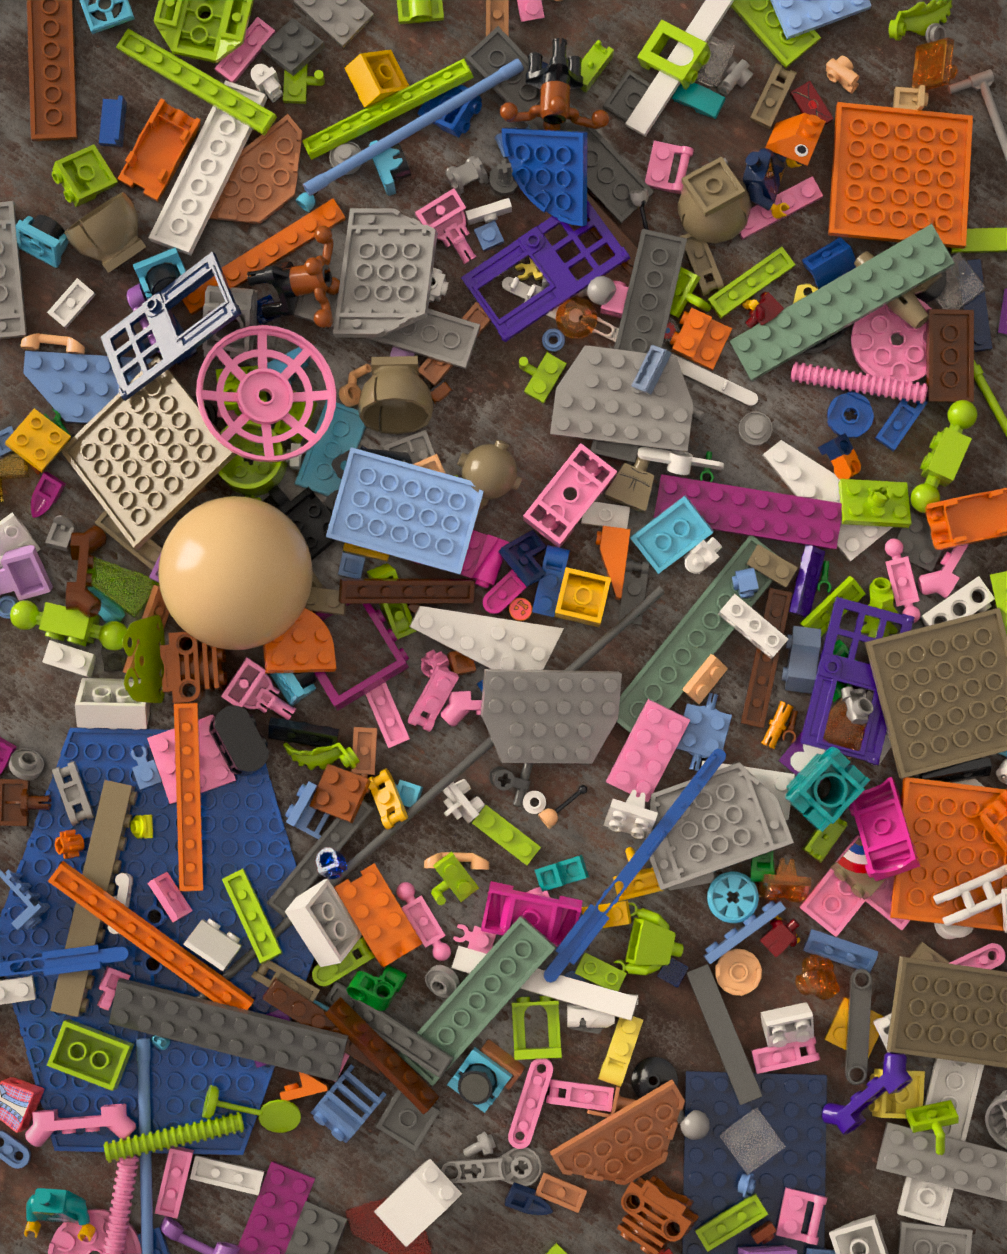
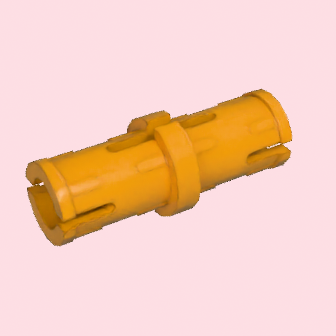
M780 701L773 720H769L768 724L770 726L761 744L768 746L769 743V748L775 749L782 731L786 730L785 724L794 708L793 706L787 704L786 707V703Z

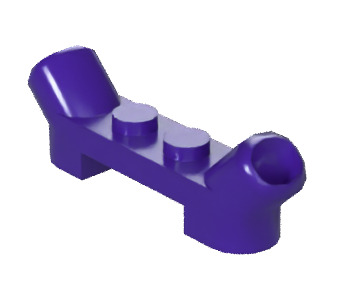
M894 1052L886 1053L884 1055L883 1075L870 1080L866 1084L868 1088L863 1092L859 1091L851 1096V1102L848 1105L826 1104L822 1110L823 1121L826 1124L837 1125L843 1135H847L857 1129L866 1121L861 1114L863 1110L886 1091L889 1094L899 1093L913 1081L906 1071V1055Z

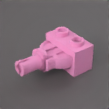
M455 188L416 211L415 216L422 225H428L436 229L438 233L437 239L443 241L446 248L451 246L447 240L448 238L463 263L466 264L470 260L464 251H466L471 260L477 256L473 253L460 230L462 229L465 236L470 234L466 228V216L464 213L466 206Z
M246 657L221 694V697L234 706L259 709L266 713L267 709L261 705L263 704L286 720H289L291 715L282 709L284 708L293 714L296 708H293L270 692L272 690L279 694L280 690L273 686L271 678L265 673V668Z

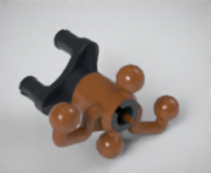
M560 38L552 40V58L543 69V55L541 53L534 52L528 55L526 84L541 90L540 105L532 106L529 112H518L517 106L511 102L504 103L500 108V115L507 122L530 121L536 117H541L544 120V130H560L561 124L567 119H570L576 125L592 129L604 128L610 120L608 113L604 110L595 111L590 119L579 116V111L570 107V91L583 87V76H581L582 58L579 56L566 58L567 40L564 38L561 39L560 47Z
M320 226L314 233L316 241L324 244L322 256L309 258L304 265L294 266L289 261L281 263L280 266L270 265L262 270L249 271L247 273L250 276L247 277L250 286L269 283L274 286L278 293L280 301L262 305V313L265 318L279 315L285 317L292 316L295 313L299 296L314 294L316 300L321 305V309L314 314L315 324L323 328L332 326L333 318L326 293L330 295L338 294L340 280L332 277L328 267L331 262L334 244L332 231L329 227Z

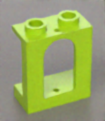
M661 20L637 58L641 67L647 70L652 67L681 82L683 89L687 90L689 85L696 81L698 71L702 65H706L709 61L711 52L707 42ZM670 38L693 50L694 56L689 64L679 66L659 56Z
M539 996L540 1000L530 1001V997H516V1002H512L515 1060L562 1058L559 1000H554L547 996ZM541 1005L547 1012L549 1047L526 1048L524 1014L529 1006Z

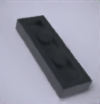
M270 717L268 738L315 747H326L338 743L339 729Z
M990 757L978 758L921 773L920 779L953 783L990 776L992 764Z

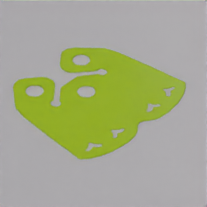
M155 615L131 623L122 640L123 648L128 656L133 655L137 640H140V644H138L135 652V670L139 678H141V683L138 682L133 668L127 670L124 678L126 691L137 702L162 703L165 693L162 687L164 664L160 656V646L158 643L160 642V645H165V637L161 617ZM129 637H131L132 639L131 647H128L127 640ZM141 656L144 657L143 666H141L139 662ZM130 677H132L134 681L132 687L129 686Z

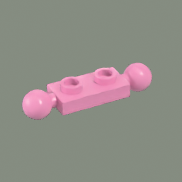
M893 538L885 544L886 553L892 557V560L885 563L896 606L904 605L902 614L915 617L914 623H916L920 619V611L913 603L920 601L911 563L909 556L901 557L903 552L902 542Z
M403 882L399 884L396 890L397 896L407 902V905L403 906L402 909L426 948L432 944V954L436 960H447L451 955V949L448 944L440 941L446 935L423 896L421 895L415 899V888L411 883Z

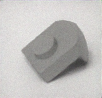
M58 515L53 519V524L45 541L47 547L69 552L71 534L77 531L72 520L65 515Z

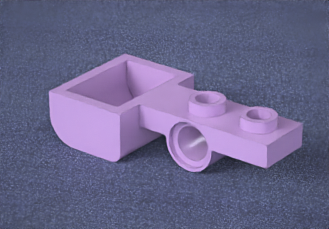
M34 545L24 546L4 553L1 559L3 568L0 569V595L15 591L20 601L51 592L53 586Z

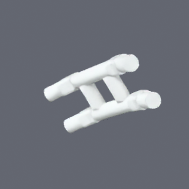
M1007 864L933 896L935 903L940 904L961 895L966 909L943 917L946 927L1002 904V894H995L991 882L1007 875ZM982 886L987 899L975 904L970 891Z

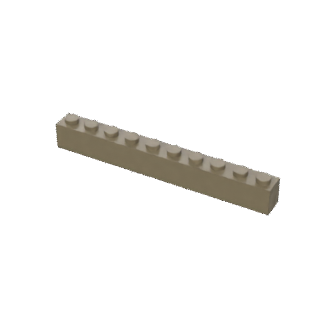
M104 780L82 875L111 896H114L116 883L113 882L115 874H119L122 861L119 860L120 852L124 851L127 838L124 835L126 828H130L132 821L130 809L131 805L136 804L138 792L135 791V786ZM77 902L65 949L103 943L106 932L103 929L104 922ZM93 970L59 974L50 1011L75 1017L82 1016L83 1012L86 1013L89 1006V999L86 998L88 989H92L95 976L92 975Z

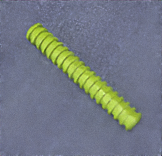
M236 1112V1115L230 1113L227 1117L222 1115V1118L214 1117V1120L209 1118L205 1122L200 1120V1123H196L195 1121L192 1125L186 1123L183 1127L181 1125H178V1128L172 1126L170 1130L164 1128L161 1132L159 1130H156V1133L150 1131L148 1135L142 1133L139 1137L137 1135H134V1138L128 1136L126 1140L120 1138L117 1142L115 1140H112V1143L106 1141L104 1144L106 1160L108 1163H111L112 1160L119 1161V1158L122 1157L125 1160L127 1156L133 1158L134 1155L141 1156V1153L144 1152L146 1155L149 1154V1151L155 1153L156 1150L160 1149V1151H163V1148L166 1147L167 1149H171V1146L177 1148L179 1144L185 1146V1143L188 1142L189 1144H193V1141L199 1143L201 1139L207 1141V1138L210 1137L212 1140L214 1136L221 1138L223 1134L229 1136V1133L233 1132L234 1135L236 1131L243 1133L242 1115L240 1112Z

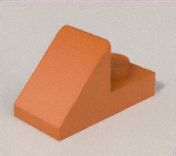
M299 1072L302 1086H299L298 1083L284 1086L285 1090L280 1092L281 1100L289 1101L328 1091L329 1085L316 1076Z

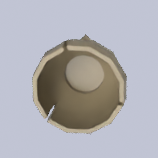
M722 157L682 178L683 188L677 210L686 232L696 240L716 244L733 239L745 229L752 206L744 182L733 174Z
M124 192L93 209L64 232L69 243L81 255L101 261L108 273L146 248L143 241L138 237L139 215L133 202Z
M418 356L371 357L372 377L364 384L358 404L359 417L364 425L378 432L380 414V433L404 434L415 432L427 426L432 417L433 401L431 391L419 377Z

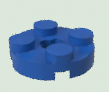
M847 392L835 397L827 410V424L838 436L846 433L848 439L860 437L868 431L874 419L869 400L856 392ZM850 409L855 411L856 420H846L844 412H849Z

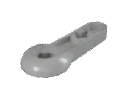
M525 1147L523 1149L513 1148L500 1157L448 1161L443 1165L441 1171L445 1174L446 1167L450 1165L458 1169V1176L456 1178H448L452 1183L502 1180L512 1185L515 1182L523 1186H529L538 1179L541 1174L542 1165L535 1151ZM520 1160L525 1161L524 1164H528V1168L524 1170V1173H519V1169L516 1170L515 1168ZM461 1164H465L464 1169H471L473 1164H476L477 1168H481V1172H478L477 1177H474L473 1173L469 1172L465 1173L466 1178H461Z

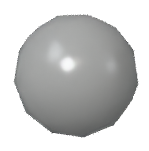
M605 276L594 278L587 288L588 297L593 303L598 305L607 304L616 292L615 283Z
M693 1110L681 1122V1131L685 1137L691 1140L702 1139L710 1129V1121L705 1113L700 1110Z

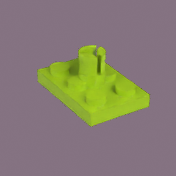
M841 479L839 481L842 524L909 528L912 524L907 482Z

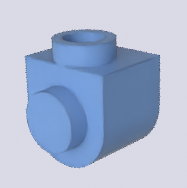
M754 568L735 571V576L732 577V584L734 590L739 591L741 599L755 596L754 593L758 592L759 588Z

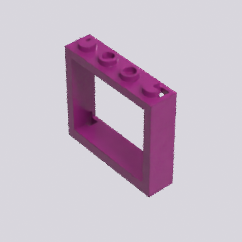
M363 603V606L397 661L341 695L336 691L326 672H314L337 711L409 668L406 663L409 657L403 648L398 650L394 643L398 639L391 628L386 630L382 624L386 621L379 609L375 611L371 603ZM315 613L322 621L333 615Z

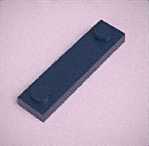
M981 259L958 261L956 264L962 310H974V352L991 350L992 342Z

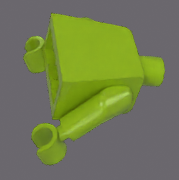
M630 902L629 905L635 907V912L630 914L631 918L638 916V918H634L625 961L618 959L614 963H621L623 966L622 971H628V974L649 975L660 970L662 965H669L671 956L681 957L683 944L674 942L675 932L669 930V924L660 914L644 908L640 910L634 903Z

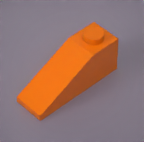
M603 526L602 531H597L596 545H600L599 552L607 575L611 578L610 584L615 599L621 600L631 529Z

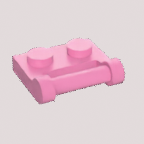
M654 141L645 183L650 188L681 194L683 188L682 178L686 176L689 159L693 156L694 149L687 146ZM674 154L680 155L681 158L675 183H669Z
M785 1187L776 1227L777 1232L775 1234L818 1245L819 1237H817L823 1206L827 1203V1197ZM811 1201L814 1202L808 1234L801 1233L807 1202Z

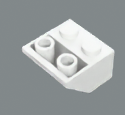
M807 1002L761 1012V1023L768 1048L773 1046L783 1047L787 1043L796 1041L806 1042L810 1038H814L813 1014Z

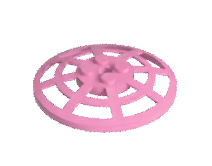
M249 326L226 335L207 354L197 379L196 396L198 408L210 433L231 452L254 461H285L307 452L318 443L327 431L336 407L334 378L322 354L302 336L277 326ZM257 335L256 350L244 352L234 359H231L223 350L228 344L238 339ZM267 335L286 339L303 350L294 360L281 352L268 350ZM217 356L226 367L219 377L216 391L203 390L206 371L211 361ZM257 357L258 369L248 374L238 366L239 363L247 359ZM267 357L277 359L288 366L282 373L268 369ZM309 357L315 361L320 369L327 390L312 391L310 380L301 368V365ZM230 372L240 381L237 393L223 392L225 381ZM294 373L302 381L305 392L293 393L288 379ZM259 392H268L271 400L268 402L262 401L259 398ZM204 400L217 401L220 414L229 426L221 435L209 420ZM327 400L325 418L320 429L315 434L304 425L311 415L313 401ZM224 402H237L242 414L235 421L229 416ZM293 402H306L304 413L299 421L288 413ZM251 420L254 423L261 424L262 436L250 434L241 428ZM282 420L292 428L284 434L272 437L271 424ZM237 433L249 441L262 443L265 456L244 452L234 447L228 441ZM297 433L308 440L304 446L293 452L274 456L273 443L285 441Z

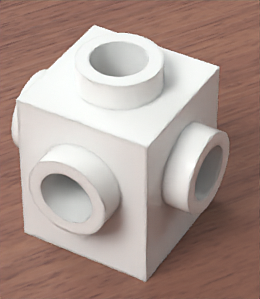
M433 268L432 282H435V284L431 286L429 302H440L441 296H445L447 293L449 282H446L445 274H442L441 270Z

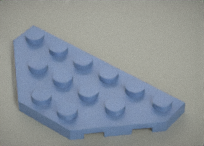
M25 351L23 373L51 406L60 413L66 423L87 424L119 393V385L108 356ZM120 357L123 367L134 359L132 357ZM147 359V364H149L153 359ZM140 365L127 374L129 382L142 371Z

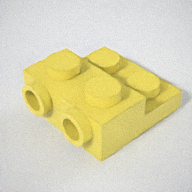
M874 1068V1074H871L870 1080L875 1077H881L883 1069ZM906 1070L913 1081L901 1092L889 1094L886 1091L868 1107L872 1112V1116L907 1119L906 1109L923 1106L925 1071Z

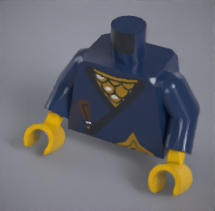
M762 148L759 152L753 151L746 157L747 165L743 182L749 193L750 200L767 211L772 210L773 217L780 219L787 216L782 211L789 210L787 203L774 204L785 169L784 162L786 161L790 168L802 165L797 164L792 159L774 153L770 149Z

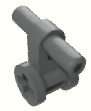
M533 763L523 764L520 777L514 776L512 772L502 766H496L489 772V781L493 786L503 791L510 789L512 786L517 787L513 805L521 807L525 792L529 790L531 783L529 778ZM505 776L504 780L498 781V777Z

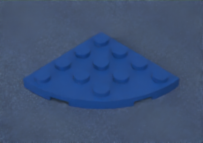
M502 128L505 156L508 157L511 163L512 175L527 198L541 211L551 214L561 222L578 226L587 225V132Z

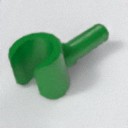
M52 408L56 416L54 419L49 420L70 435L60 421V413Z
M710 451L706 453L707 460L712 459V452ZM704 467V471L699 476L700 481H702L704 473H709L711 476L710 482H712L714 476L711 468Z
M824 561L821 580L817 584L819 592L822 583H827V593L831 591V584L828 582L829 561Z

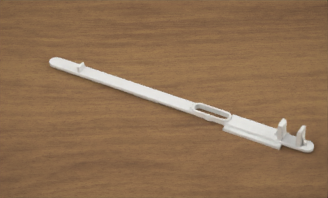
M506 277L502 281V287L506 291L525 299V302L542 291V287L536 284L528 286L520 282L517 277ZM569 300L546 314L574 329L578 324L588 329L591 333H597L616 342L619 328L603 321L599 317L583 312L584 307ZM585 315L610 327L612 331L610 334H604L581 323L579 317ZM671 354V356L677 357L683 375L748 406H754L757 403L758 396L756 393Z

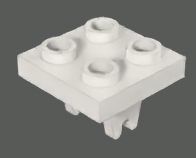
M632 790L626 803L616 799L612 800L603 826L615 832L622 831L631 834L632 837L637 839H646L647 833L650 834L658 813L644 809L645 793H641L640 797H636V790Z

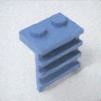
M308 781L307 785L304 783L301 785L296 795L300 797L296 805L291 804L285 814L288 817L286 823L299 828L319 840L321 837L319 834L330 815L324 814L315 832L307 828L317 811L309 805L318 787L316 784Z
M0 869V877L28 906L11 924L17 930H28L29 928L32 930L42 921L40 917L51 906L38 900L41 897L39 893H31L29 891L32 886L19 880L22 877L20 873H12L8 869L5 872L7 875H5Z
M353 1065L347 1068L310 1112L314 1115L313 1118L318 1124L328 1127L337 1140H343L345 1143L349 1141L387 1095L382 1092L378 1097L350 1073L354 1068ZM346 1079L372 1101V1106L369 1107L342 1084L343 1080ZM337 1089L365 1113L362 1118L335 1096L333 1092Z

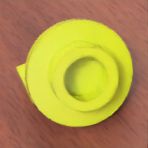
M136 815L131 821L130 830L137 839L153 838L152 815Z

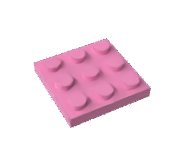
M214 715L199 719L201 793L237 781L235 774L230 771L209 732V725ZM171 729L147 739L169 803L173 804L177 802L175 730Z

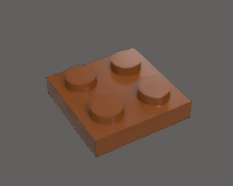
M327 764L309 806L353 824L371 781L365 777Z

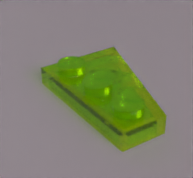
M94 557V569H89V573H92L93 576L92 586L133 618L148 602L153 586H160L158 582L149 579L148 576L142 573L133 572Z

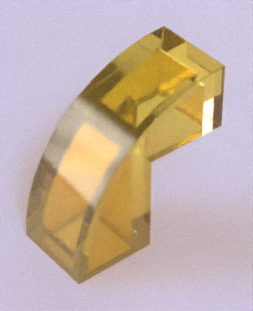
M16 453L0 460V503H4L2 480L29 478L28 462Z

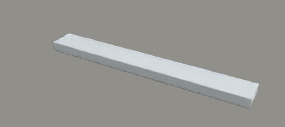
M705 0L685 32L708 42L734 0ZM678 42L667 60L679 66L687 65L693 59V50ZM659 71L625 123L626 126L646 137L681 82Z
M458 946L452 969L470 974L486 954ZM536 969L520 987L522 990L632 1021L638 997L559 975L556 981L550 983L544 979V970Z

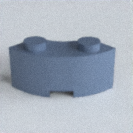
M793 626L792 635H787L788 661L787 667L782 669L781 680L785 681V690L812 694L821 647V629Z

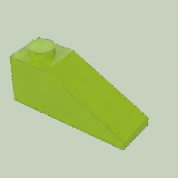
M388 563L367 571L369 579H398L396 570ZM379 603L389 628L392 629L397 639L416 632V630L409 627L413 619L407 603Z

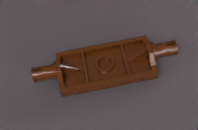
M0 779V826H29V811L50 810L51 804H42V802H51V796H31L30 780Z

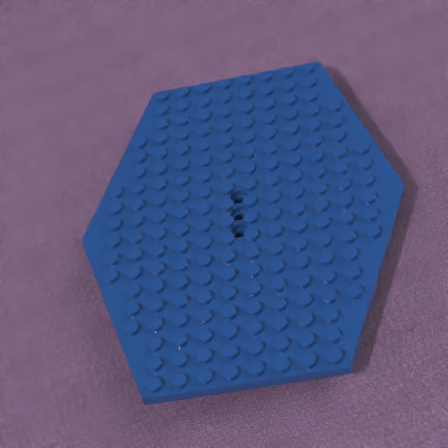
M70 728L56 768H64L68 766V763L76 762L95 818L90 820L86 818L81 820L79 824L72 826L54 775H52L49 788L45 793V796H51V802H42V804H51V809L39 810L23 858L16 873L22 875L19 879L22 883H29L32 886L29 891L31 893H39L41 897L38 900L41 903H48L51 907L40 917L42 921L32 930L30 928L28 930H17L11 923L28 906L10 888L7 901L0 914V962L22 960L26 957L38 958L42 957V952L65 949L76 902L49 883L48 880L62 861L83 874L104 780L136 787L135 791L138 792L135 805H131L130 809L132 820L136 815H152L153 838L137 839L132 834L130 828H126L124 837L127 838L125 850L120 852L119 860L122 861L119 874L128 873L133 877L129 909L222 975L226 970H220L183 945L200 921L203 919L208 921L210 918L221 925L219 930L225 934L231 932L240 938L238 943L242 947L227 969L253 947L222 879L244 869L269 924L274 929L285 918L269 906L267 902L297 866L266 763L251 775L239 776L235 774L237 781L201 793L204 890L180 891L191 907L192 912L172 922L148 883L168 872L179 889L177 802L169 803L162 782L143 790L139 789L132 770L133 767L138 766V763L131 755V751L134 750L136 756L141 757L143 755V746L148 751V762L154 760L147 738L168 730ZM71 775L64 777L65 783L73 781ZM81 803L74 806L76 812L83 810ZM75 829L76 834H80L84 839V849L79 852V857L64 859L63 854H58L55 849V840L57 837H60V832ZM117 884L114 896L118 895L119 886ZM153 910H158L161 913V920L158 923H154L150 919V913ZM106 923L103 925V929L106 930L104 941L99 943V949L126 947L129 950V957L125 961L101 964V969H93L92 975L95 976L92 989H88L86 997L89 999V1006L87 1012H83L82 1016L75 1017L50 1011L59 974L44 976V971L29 975L5 976L6 979L30 975L34 977L36 999L15 1002L12 1005L18 1019L21 1036H23L35 1085L45 1089L40 1100L42 1108L44 1110L58 1109V1118L101 1115V1107L104 1105L126 1104L127 1116L136 1123V1129L131 1133L130 1138H134V1135L139 1137L138 1062L136 1060V1039L150 1038L151 1059L149 1063L152 1133H156V1130L161 1132L164 1128L170 1130L172 1126L178 1128V1125L183 1127L186 1123L192 1125L195 1121L196 1123H200V1120L207 1121V1118L202 1117V1112L210 1085L218 1087V1101L260 1110L275 1069L274 1065L267 1064L257 1068L254 1060L171 1039L167 1049L160 1050L151 1042L152 1034L109 1024L113 1001L109 1010L102 1009L97 1005L104 992L98 987L107 966L129 974V980L194 997H197L201 992L161 963L157 970H152L148 964L151 956L121 934L110 933ZM292 924L276 938L283 954L271 961L306 981L314 961V956ZM256 956L229 981L254 999L253 1004L248 1009L249 1011L268 1014L279 1009L262 998L269 987L251 977L253 972L257 971L261 965ZM43 960L18 962L12 965V970L14 972L42 969L45 963ZM269 969L265 976L271 980L275 972ZM64 1020H74L134 1044L117 1089L111 1091L46 1066ZM216 1107L215 1113L210 1119L214 1120V1117L222 1118V1115L227 1117L230 1113L236 1115V1112L240 1111ZM240 1112L244 1125L243 1133L236 1131L234 1135L232 1132L229 1133V1136L223 1134L221 1138L214 1136L212 1140L210 1137L207 1138V1141L201 1139L199 1143L193 1141V1144L188 1142L185 1143V1146H182V1144L178 1146L194 1150L193 1154L243 1155L258 1115ZM106 1126L100 1127V1131L85 1132V1128L76 1129V1133L62 1134V1130H55L51 1135L55 1151L105 1152L104 1144L106 1141L112 1143V1140L117 1142L120 1139ZM167 1147L163 1148V1151L158 1149L155 1153H169V1149Z

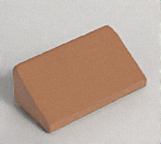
M488 1039L480 1051L512 1074V1077L504 1086L509 1090L522 1074L525 1066Z

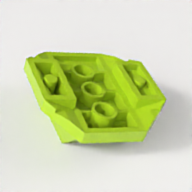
M159 0L154 23L173 54L218 63L244 43L254 0ZM203 12L211 13L207 19L200 18V15Z

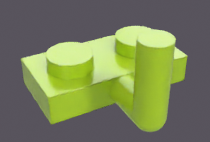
M308 64L294 76L284 70L283 102L306 104L307 85H324L325 78L323 72L317 70L314 76H308Z
M682 267L680 268L670 314L679 318L687 302L705 312H709L712 306L702 298L692 294L701 277Z
M547 352L538 368L528 363L526 357H521L519 359V368L533 376L524 393L544 404L567 363Z
M452 851L433 865L444 880L431 891L438 905L445 904L446 899L442 893L449 888L460 902L479 889L478 885Z
M948 1100L906 1109V1118L912 1132L916 1133L933 1129L936 1136V1154L943 1155L945 1153V1133L942 1127L959 1123V1116L952 1101Z

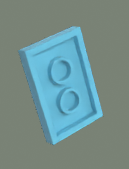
M685 495L634 533L630 539L659 574L714 531Z

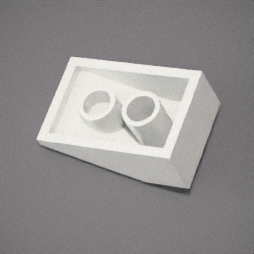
M429 1159L416 1169L374 1212L407 1247L446 1211L462 1193L435 1163Z

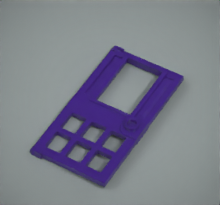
M588 200L587 217L590 221L587 222V225L573 231L568 223L561 222L558 218L552 216L461 277V280L496 327L498 334L505 343L588 287L591 280L606 275L630 259L624 247H621ZM561 224L568 236L552 246L544 234ZM595 227L602 236V239L589 248H585L578 237ZM574 242L581 253L564 263L557 254V251ZM607 244L615 256L598 266L591 254ZM529 256L549 286L498 319L479 292V289ZM586 259L593 271L577 281L569 269Z
M840 597L835 598L800 739L801 744L823 750L836 747L845 756L879 766L887 728L870 662L867 664L854 660L858 642L883 638L887 621L901 625L900 633L910 631L915 617L897 614ZM844 609L858 613L854 632L839 628ZM865 615L880 619L876 638L861 635ZM837 635L852 639L848 658L833 654ZM837 682L874 692L871 702L873 711L868 715V722L866 723L860 751L823 742Z

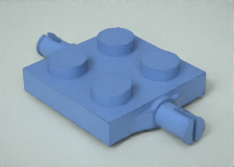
M709 693L706 706L686 705L684 716L689 718L690 722L676 749L686 751L693 756L689 768L691 770L695 766V771H698L701 759L708 758L715 749H724L732 715L715 709L718 698L717 694H714L711 703L713 693Z

